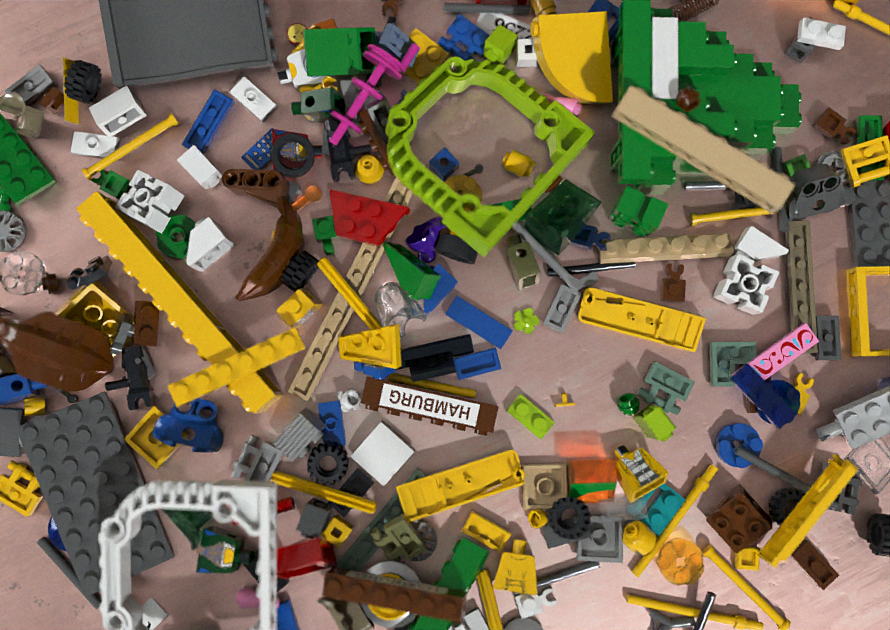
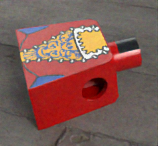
M272 129V147L276 140L284 134L296 132ZM296 133V134H300V135H302V136H304L305 138L308 139V135H307V134ZM288 143L281 149L280 159L286 167L296 169L303 166L306 162V150L300 144ZM312 145L315 159L322 158V145ZM273 164V170L278 171Z

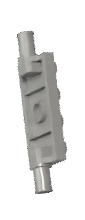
M890 386L834 409L833 412L836 416L833 419L834 422L815 429L821 442L841 434L846 437L848 444L854 449L890 434Z

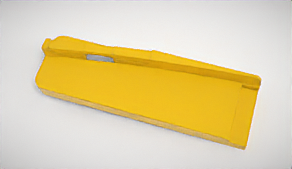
M838 454L831 456L834 458L833 460L828 459L829 465L757 554L760 558L774 568L777 567L781 560L785 562L856 473L858 468L849 460L844 461Z

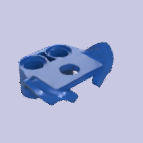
M199 398L186 404L190 407V410L187 412L179 411L174 403L169 414L159 417L153 427V437L171 447L181 444L193 447L192 452L213 453L219 451L223 444V433L217 427L216 405L211 401ZM207 409L213 415L205 418L201 416L200 412ZM184 429H193L195 437L192 440H185L181 435Z

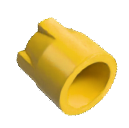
M44 397L24 398V415H45Z

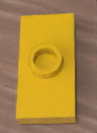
M473 510L461 529L463 533L499 553L503 551L512 534L510 531Z

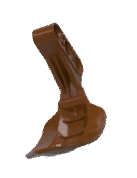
M228 169L221 178L222 184L236 195H249L278 209L281 213L276 223L274 237L266 253L243 281L241 289L235 296L237 300L244 301L267 295L283 284L281 283V278L286 269L295 260V257L303 252V226L299 214L288 202L290 184L278 171ZM279 180V183L274 186V183Z
M0 307V342L11 352L14 368L20 376L47 386L73 392L90 387L112 371L114 359L112 353H110L109 339L101 331L47 311L29 320L12 319L13 312Z

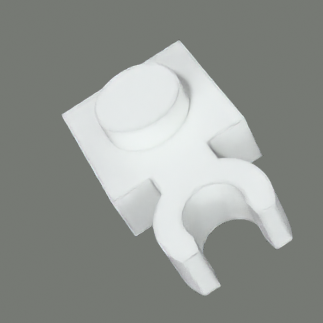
M545 587L537 595L524 593L514 595L522 619L542 613L541 605L554 606L557 604L555 598L551 600L546 599V595L553 592L552 587Z

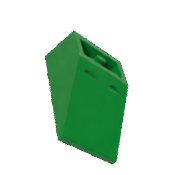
M375 27L303 30L307 77L370 74L376 68L363 55L364 51H369L367 48L369 44L376 46Z

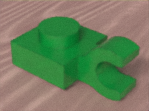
M333 215L312 219L316 241H323L326 256L335 254L332 239L339 237L335 233Z

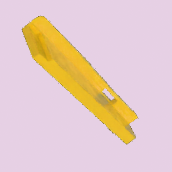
M587 287L584 290L577 314L578 319L583 323L694 353L696 352L706 321L704 316L595 287ZM606 301L617 302L622 304L606 303Z
M509 449L396 486L404 515L411 522L519 487L525 483V472L521 468L517 452ZM499 484H502V485H500V486L494 488L493 490L487 492V490H489V489H491V488H493V487H495V486H497V485H499Z

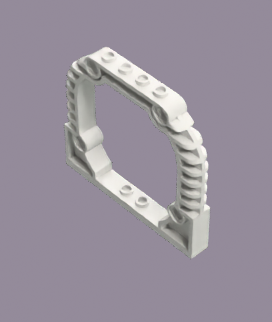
M220 480L218 482L154 481L134 490L121 503L116 514L102 523L99 534V543L101 544L99 565L102 567V578L100 580L102 602L100 611L105 630H150L143 624L141 606L138 601L131 597L130 540L140 531L142 512L157 508L211 510L218 521L229 522L233 519L250 536H260V560L257 564V574L260 575V583L257 588V597L260 598V620L249 630H277L276 482ZM225 503L231 506L232 511L226 509Z

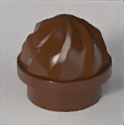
M690 87L681 89L676 96L677 106L683 109L684 112L692 111L701 102L699 92Z

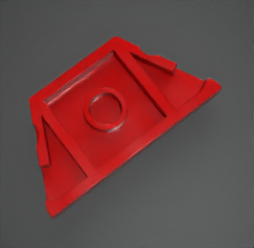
M330 189L335 233L340 238L379 247L385 241L386 236L394 231L400 219L410 213L409 207Z

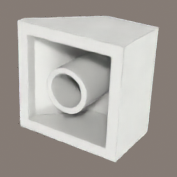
M210 217L200 219L194 225L195 228L190 231L186 263L200 272L204 271L236 245L221 225Z

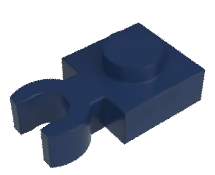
M576 222L568 242L570 245L591 250L592 245H596L599 250L606 251L607 246L600 242L603 239L611 240V236L607 232L597 234V227Z

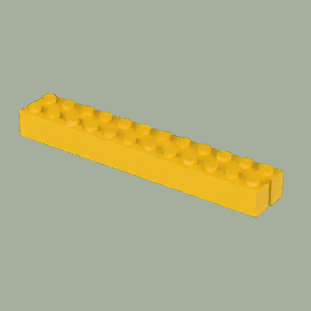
M95 191L76 208L81 214L79 219L87 227L91 226L94 229L95 233L93 235L98 241L108 245L110 255L117 261L121 260L124 264L122 267L124 271L131 277L135 276L139 281L138 287L145 294L149 293L154 298L152 303L160 311L164 310L169 315L167 320L175 328L179 327L182 330L184 340L190 345L193 343L198 349L196 353L203 361L206 362L208 360L213 365L244 351L240 344L128 216L115 208L116 203L114 200ZM258 370L226 385L227 389L234 396L238 395L243 400L241 405L245 410L254 414L265 412L283 396L282 392L262 370Z

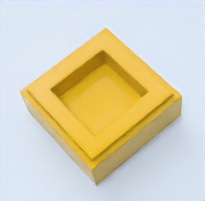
M747 546L739 553H735L734 568L759 571L760 557L757 554L760 552V548Z

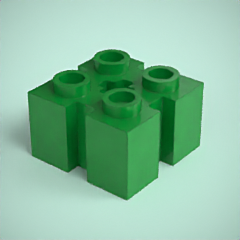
M626 186L618 195L608 219L612 220L614 225L621 228L627 225L633 229L632 232L634 234L645 237V235L649 236L659 228L669 204L654 197L650 198L644 195L643 192Z

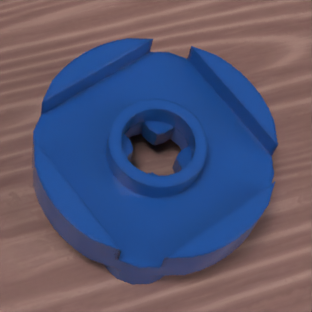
M741 423L728 424L722 427L715 437L716 453L719 459L732 467L746 468L752 465V463L734 454L735 444L733 442L735 440L742 441L744 449L759 457L763 448V442L757 431L751 426Z

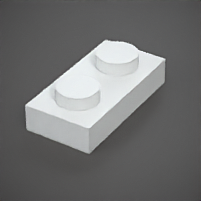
M803 17L799 21L797 42L840 50L844 46L846 26Z

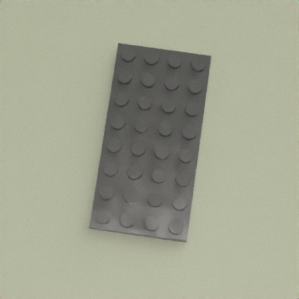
M107 392L99 393L16 428L85 597L101 591L102 567L99 565L101 556L99 534L102 523L116 514L119 506L128 495L145 485L130 447L124 440L125 435ZM156 509L142 512L140 531L130 540L131 577L175 557Z

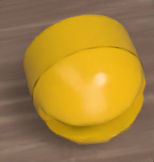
M535 509L529 512L528 521L533 528L537 529L547 523L548 516L544 510Z

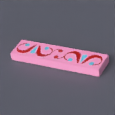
M803 323L731 375L743 392L748 393L814 346L819 340L807 323Z

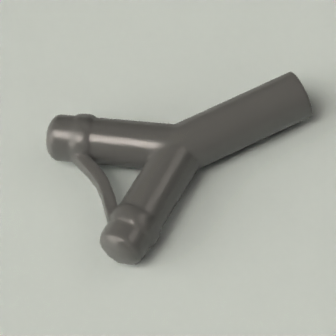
M650 609L649 616L652 617L654 623V630H671L672 628L695 626L694 617L670 619L658 610ZM656 620L663 624V625H662L660 628H658V629H657Z

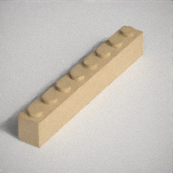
M630 86L612 115L616 120L770 213L781 209L795 184L789 181L787 176L773 172L764 162L753 160L748 157V153L744 150L733 148L724 138L715 137L704 126L690 122L684 114L674 112L667 108L664 102L650 98L641 88Z

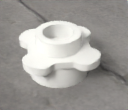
M350 388L348 391L344 392L341 390L338 392L337 396L340 399L343 412L359 408L360 396L357 391Z

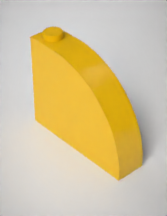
M607 11L538 15L530 24V34L534 37V47L538 63L548 81L566 97L579 99V102L583 104L605 105L613 102Z

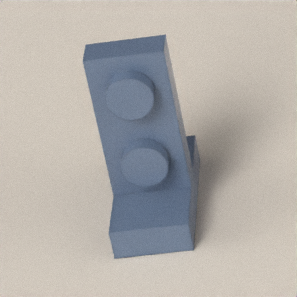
M387 23L384 32L375 31L376 46L392 55L399 62L411 44L414 43L395 24ZM419 50L417 51L416 55L414 56L408 67L412 68Z

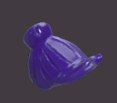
M435 217L423 224L416 225L413 233L405 240L412 250L419 253L418 258L424 263H429L436 259L434 250L438 243L441 229L446 227L442 223L443 217Z

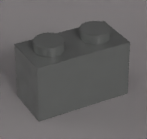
M313 497L306 503L296 530L300 531V535L305 538H318L325 530L333 507Z

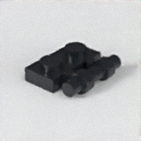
M107 255L103 258L97 256L88 262L89 265L85 269L76 268L72 270L67 279L68 288L75 290L107 276L112 265L109 256Z

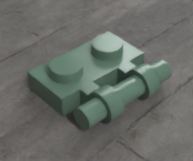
M654 361L644 379V382L650 384L651 387L648 391L640 387L637 395L644 398V401L649 404L660 405L664 412H671L677 416L681 408L674 405L676 399L686 402L695 382ZM658 390L669 394L668 398L665 400L657 396Z

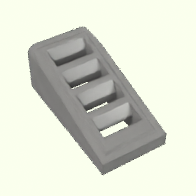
M341 80L340 87L348 112L359 95V88L352 83V80ZM357 113V115L355 116V118H354L353 121H352V122L355 123L357 126H359V124H358V122H359V114H358V113Z

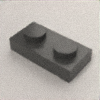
M816 316L817 339L819 342L817 343L818 353H815V361L841 360L839 316Z

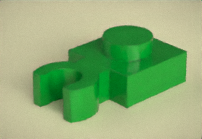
M104 169L101 170L100 177L98 179L93 178L91 181L101 186L100 190L120 200L123 193H126L129 188L130 181L111 170L109 174Z

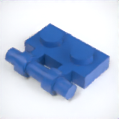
M459 14L447 29V35L452 38L447 40L442 36L438 44L449 54L452 53L466 61L474 59L472 57L474 54L480 58L483 57L485 41L490 35ZM460 43L461 45L466 47L467 50L464 52L456 45Z

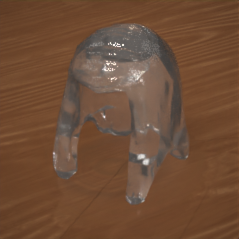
M387 282L381 285L374 295L376 310L382 326H388L391 320L394 324L399 323L400 338H403L405 336V327L410 319L416 318L425 321L427 315L419 303L407 295L408 292L398 282Z

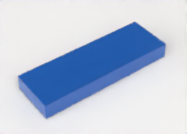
M214 89L181 145L187 149L194 145L204 154L235 101Z
M458 296L455 297L445 313L446 316L500 350L513 331Z

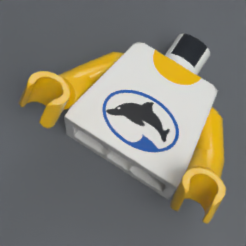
M313 25L309 29H321V27ZM304 40L291 52V55L287 56L289 69L278 71L281 85L293 82L297 92L302 93L304 91L332 87L337 91V87L331 86L333 82L337 81L332 77H307Z

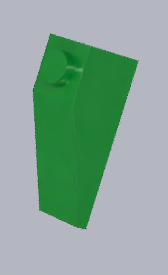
M384 242L383 247L398 282L408 292L407 295L414 300L430 299L441 275L401 244Z

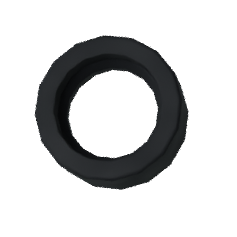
M284 134L276 140L272 147L273 164L278 172L286 177H302L314 165L315 154L313 146L307 138L300 134ZM288 143H298L306 150L307 158L303 166L291 169L281 162V149Z
M445 233L440 234L435 248L437 253L466 264H475L478 252L460 237Z

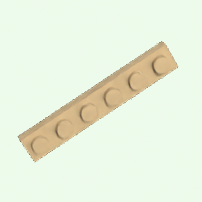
M730 233L602 240L600 243L605 244L607 250L601 251L598 249L600 264L732 257L734 253Z

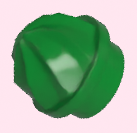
M627 393L618 398V409L625 416L635 415L639 411L640 401L636 398L635 394Z

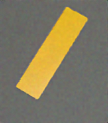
M63 57L65 121L79 124L78 101L67 97L65 93L66 88L64 87V83H67L65 76L68 77L67 71L71 69L70 65L74 61Z

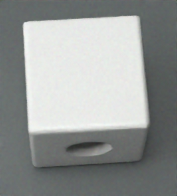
M517 39L515 46L516 67L538 66L534 39Z

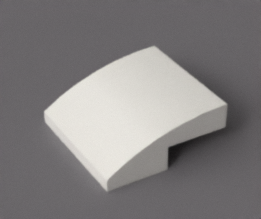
M382 420L350 457L382 486H385L415 452V449Z

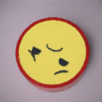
M301 23L290 25L287 30L289 42L294 46H298L304 40L303 30L307 29V27Z

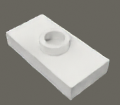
M245 77L230 91L233 97L262 122L277 107L273 101Z
M74 131L71 153L105 158L118 149L120 139L113 136L109 138L106 135Z

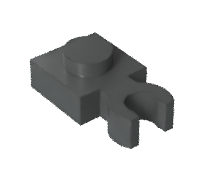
M123 313L116 336L111 345L110 353L120 355L127 336H132L135 329V324L132 323L133 315Z

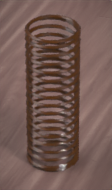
M684 0L667 9H674L673 15L675 18L679 17L678 21L686 22V20L695 17V15L718 5L719 0L718 2L715 0V4L713 0H708L709 4L705 0L706 5L701 0L703 7L700 0H692V2Z

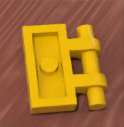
M12 460L7 466L8 469L13 471L12 475H0V501L22 515L30 517L43 498L42 495L36 492L40 486L35 474L28 470V466L23 463L18 464ZM21 477L30 481L28 487L19 482Z

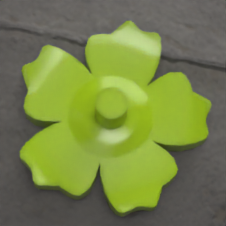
M529 307L523 309V313L519 310L514 313V320L518 321L513 325L515 330L521 332L524 329L526 335L532 334V331L535 329L534 326L539 325L540 321L537 315H533V309Z

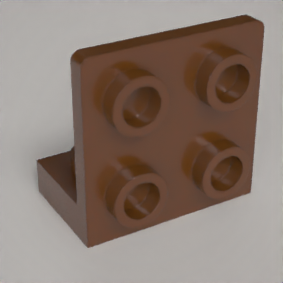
M741 484L733 489L734 498L706 517L709 525L735 553H739L773 529L771 517Z

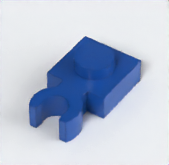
M354 361V370L363 371V374L371 375L374 379H384L387 375L395 372L393 368Z

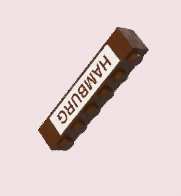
M366 377L361 403L366 404L365 409L378 411L379 408L387 409V414L400 416L402 412L409 414V419L422 421V417L431 419V424L443 426L444 422L453 424L452 428L462 431L469 427L475 429L474 433L487 436L488 432L493 433L499 406L371 377Z
M332 567L325 572L322 596L459 623L462 622L465 616L468 595L466 591Z

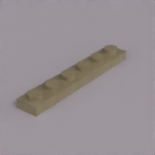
M789 221L790 230L785 232L786 248L789 250L786 255L791 332L801 324L807 323L817 337L810 221ZM817 343L804 353H818Z

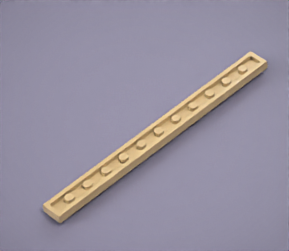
M396 177L384 202L407 207L413 193L410 189L403 186ZM394 231L386 236L384 242L390 241ZM384 242L379 247L363 243L345 277L346 282L360 299L385 251L383 247ZM339 291L288 390L289 393L306 401L310 400L339 343L338 338L343 335L354 313V309Z

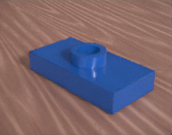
M340 400L318 403L320 420L326 425L322 430L324 433L322 436L323 444H325V441H330L329 444L336 442L337 446L346 445Z

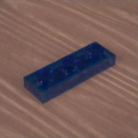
M749 364L742 366L729 379L777 429H781L796 415L788 404Z

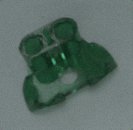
M161 508L186 536L191 544V550L194 551L201 541L203 531L200 528L214 516L211 510Z

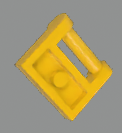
M887 135L844 148L840 151L848 173V181L852 188L860 186L861 183L886 175L890 176V142ZM885 160V167L858 174L857 168Z

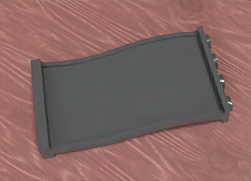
M99 0L113 85L119 89L126 85L129 87L166 83L235 70L263 67L275 68L274 61H278L276 47L272 48L271 39H274L272 25L268 26L267 17H271L269 4H265L264 0Z

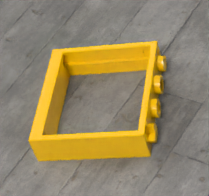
M890 266L854 267L847 269L851 357L890 356V349L870 350L866 276H890Z

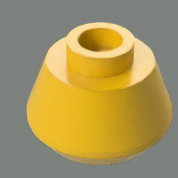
M372 154L361 156L356 161L354 168L357 178L367 184L379 181L384 173V169L379 161L380 158Z

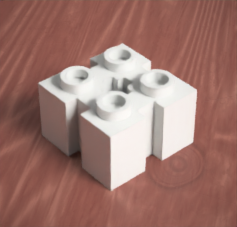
M137 170L129 183L132 187L128 194L123 193L115 208L162 234L171 219L168 217L171 209L176 211L184 195L170 185Z
M736 254L729 257L723 271L727 278L719 281L713 298L727 304L738 302V309L752 315L763 313L769 298L764 293L766 290L773 288L779 271L765 265L754 267V260Z

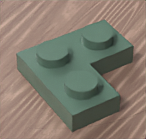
M709 342L711 387L736 386L735 379L731 375L735 372V364H747L757 356V343Z

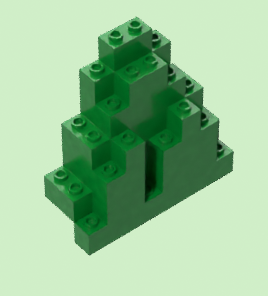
M622 0L619 7V30L610 47L611 67L619 68V104L630 86L641 88L647 93V96L652 98L653 17L675 18L673 17V9H654V7H651V0ZM678 21V92L686 87L695 89L700 94L699 99L701 102L692 111L684 112L683 109L677 106L676 99H652L664 102L670 110L684 114L690 122L704 126L710 134L715 137L724 138L730 146L735 149H742L748 154L768 153L776 143V136L773 133L791 134L799 128L802 122V115L799 113V105L802 98L801 92H799V84H781V76H775V71L772 70V62H754L753 54L734 53V45H730L729 40H726V32L707 31L706 22ZM619 121L618 141L610 151V173H618V184H636V190L643 192L644 195H662L675 183L676 174H706Z

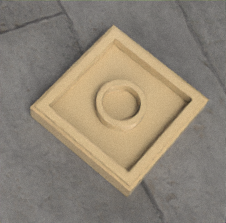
M567 463L522 464V469L525 472V483L522 485L523 510L550 509L559 498L568 497Z

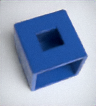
M444 147L429 161V167L444 182L459 169V161ZM446 158L448 165L442 166L440 160Z

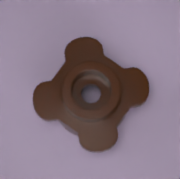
M45 272L46 277H41L43 290H48L49 294L53 291H58L56 275Z

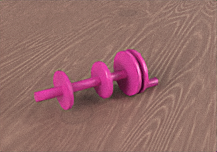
M412 43L400 62L373 44L367 46L369 51H364L363 55L376 68L366 83L355 77L352 78V83L361 91L345 116L336 111H331L330 114L341 123L330 138V143L337 146L348 128L361 134V128L352 121L368 96L378 101L383 99L382 95L373 89L383 72L397 80H401L402 75L400 73L406 72L407 67L420 48L418 45Z

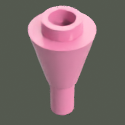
M543 94L550 103L556 100L578 117L582 105L579 104V99Z
M245 585L243 590H239L236 603L239 604L240 609L260 607V598L257 597L256 590ZM277 598V608H279L280 599Z

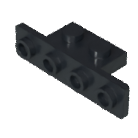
M467 334L401 349V367L398 369L409 367L412 382L456 373L453 357L474 352L471 335Z

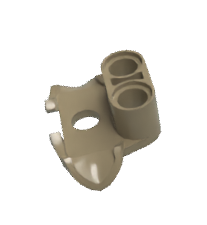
M17 92L8 93L0 97V110L11 113L14 119H18L15 132L28 137H38L41 133L45 113L27 106L21 95Z
M329 597L317 599L318 603L324 605L330 612L340 630L375 629L373 621L366 616L360 603Z

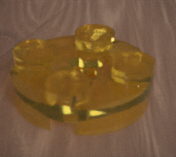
M674 538L665 543L659 551L656 560L663 577L674 585L693 584L702 576L704 571L703 553L697 545L689 540ZM684 556L686 565L684 567L681 565L676 567V559Z

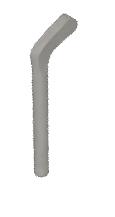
M518 221L513 225L512 228L526 242L530 243L532 249L573 291L585 289L598 281L596 272H591L581 279H576Z

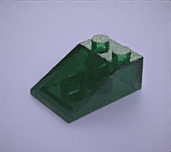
M565 179L527 214L524 228L540 244L559 255L575 239L600 206L601 201Z

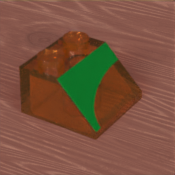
M614 458L566 459L568 497L577 498L583 501L584 504L613 503L616 489V461Z

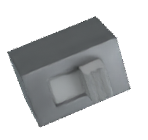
M288 181L290 184L288 202L295 205L297 195H301L302 191L299 190V184Z

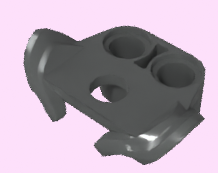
M827 164L799 170L790 179V182L795 184L794 188L797 194L790 201L788 219L793 221L820 213L831 212L853 203L855 195L850 188L843 185L841 177ZM823 200L819 207L813 208L816 201Z

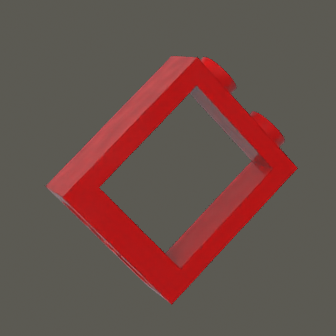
M321 538L277 548L278 578L290 579L337 566L334 545Z

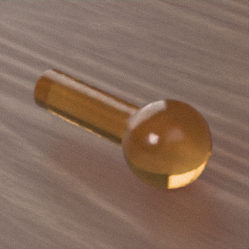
M310 186L306 189L305 196L293 203L292 206L296 211H299L309 203H318L322 199V191L316 186Z

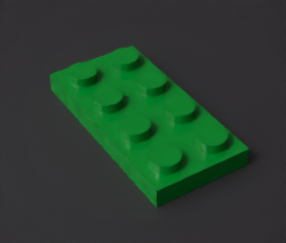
M0 113V186L13 203L19 206L54 185L55 180Z

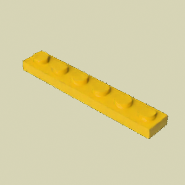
M294 327L176 381L167 387L176 407H180L306 349V346L297 327Z

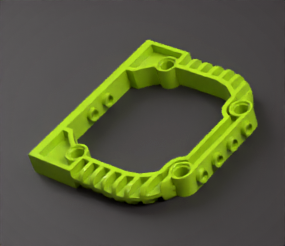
M451 57L442 65L438 64L428 78L424 77L414 91L410 90L400 104L396 103L390 109L385 129L386 135L389 137L387 157L393 174L401 181V184L422 199V202L429 205L435 213L443 217V224L481 256L485 257L589 144L596 132L558 101L554 100L550 103L546 96L539 94L535 87L528 85L524 78L517 76L514 70L505 68V65L492 63L491 60L474 62L475 59L464 61L460 57ZM470 85L488 87L500 94L535 124V135L547 142L550 160L555 164L545 175L541 173L533 182L535 186L532 189L528 187L520 196L522 200L511 212L504 206L481 205L480 200L473 194L460 196L423 166L412 153L409 143L414 137L418 119L447 92L453 94L460 93ZM463 207H466V208L470 209L471 211H470V212H469V211H466Z

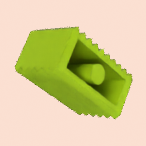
M648 405L633 418L636 420V423H639V427H642L641 430H644V434H647L648 438L656 439L657 441L661 440L664 442L673 436L672 431L676 429V426L660 405Z

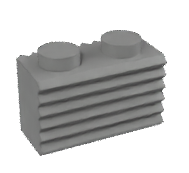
M306 407L297 414L273 442V445L280 449L290 461H294L297 457L302 459L311 450L308 447L310 443L313 442L315 444L324 435L322 430L326 425Z

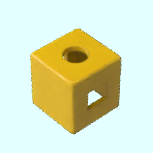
M336 514L321 536L340 549L354 526ZM335 527L342 532L341 535L334 531Z

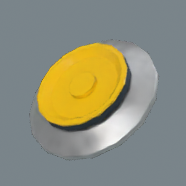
M394 560L379 562L366 572L421 583L414 570L406 564ZM360 604L370 620L376 625L386 628L402 627L413 621L417 615Z

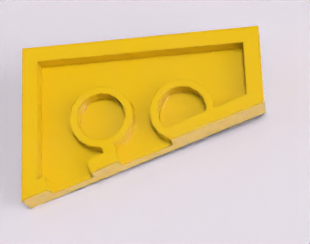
M399 323L346 334L338 338L340 359L393 369L401 367Z

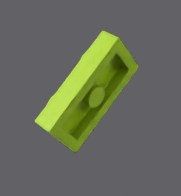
M522 394L506 410L540 440L555 424L553 420Z

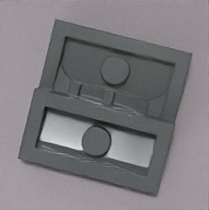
M0 407V456L20 457L24 453L16 430L17 427L26 423L24 409Z

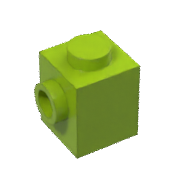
M499 24L485 41L483 56L498 65L500 63L503 64L515 50L518 35Z

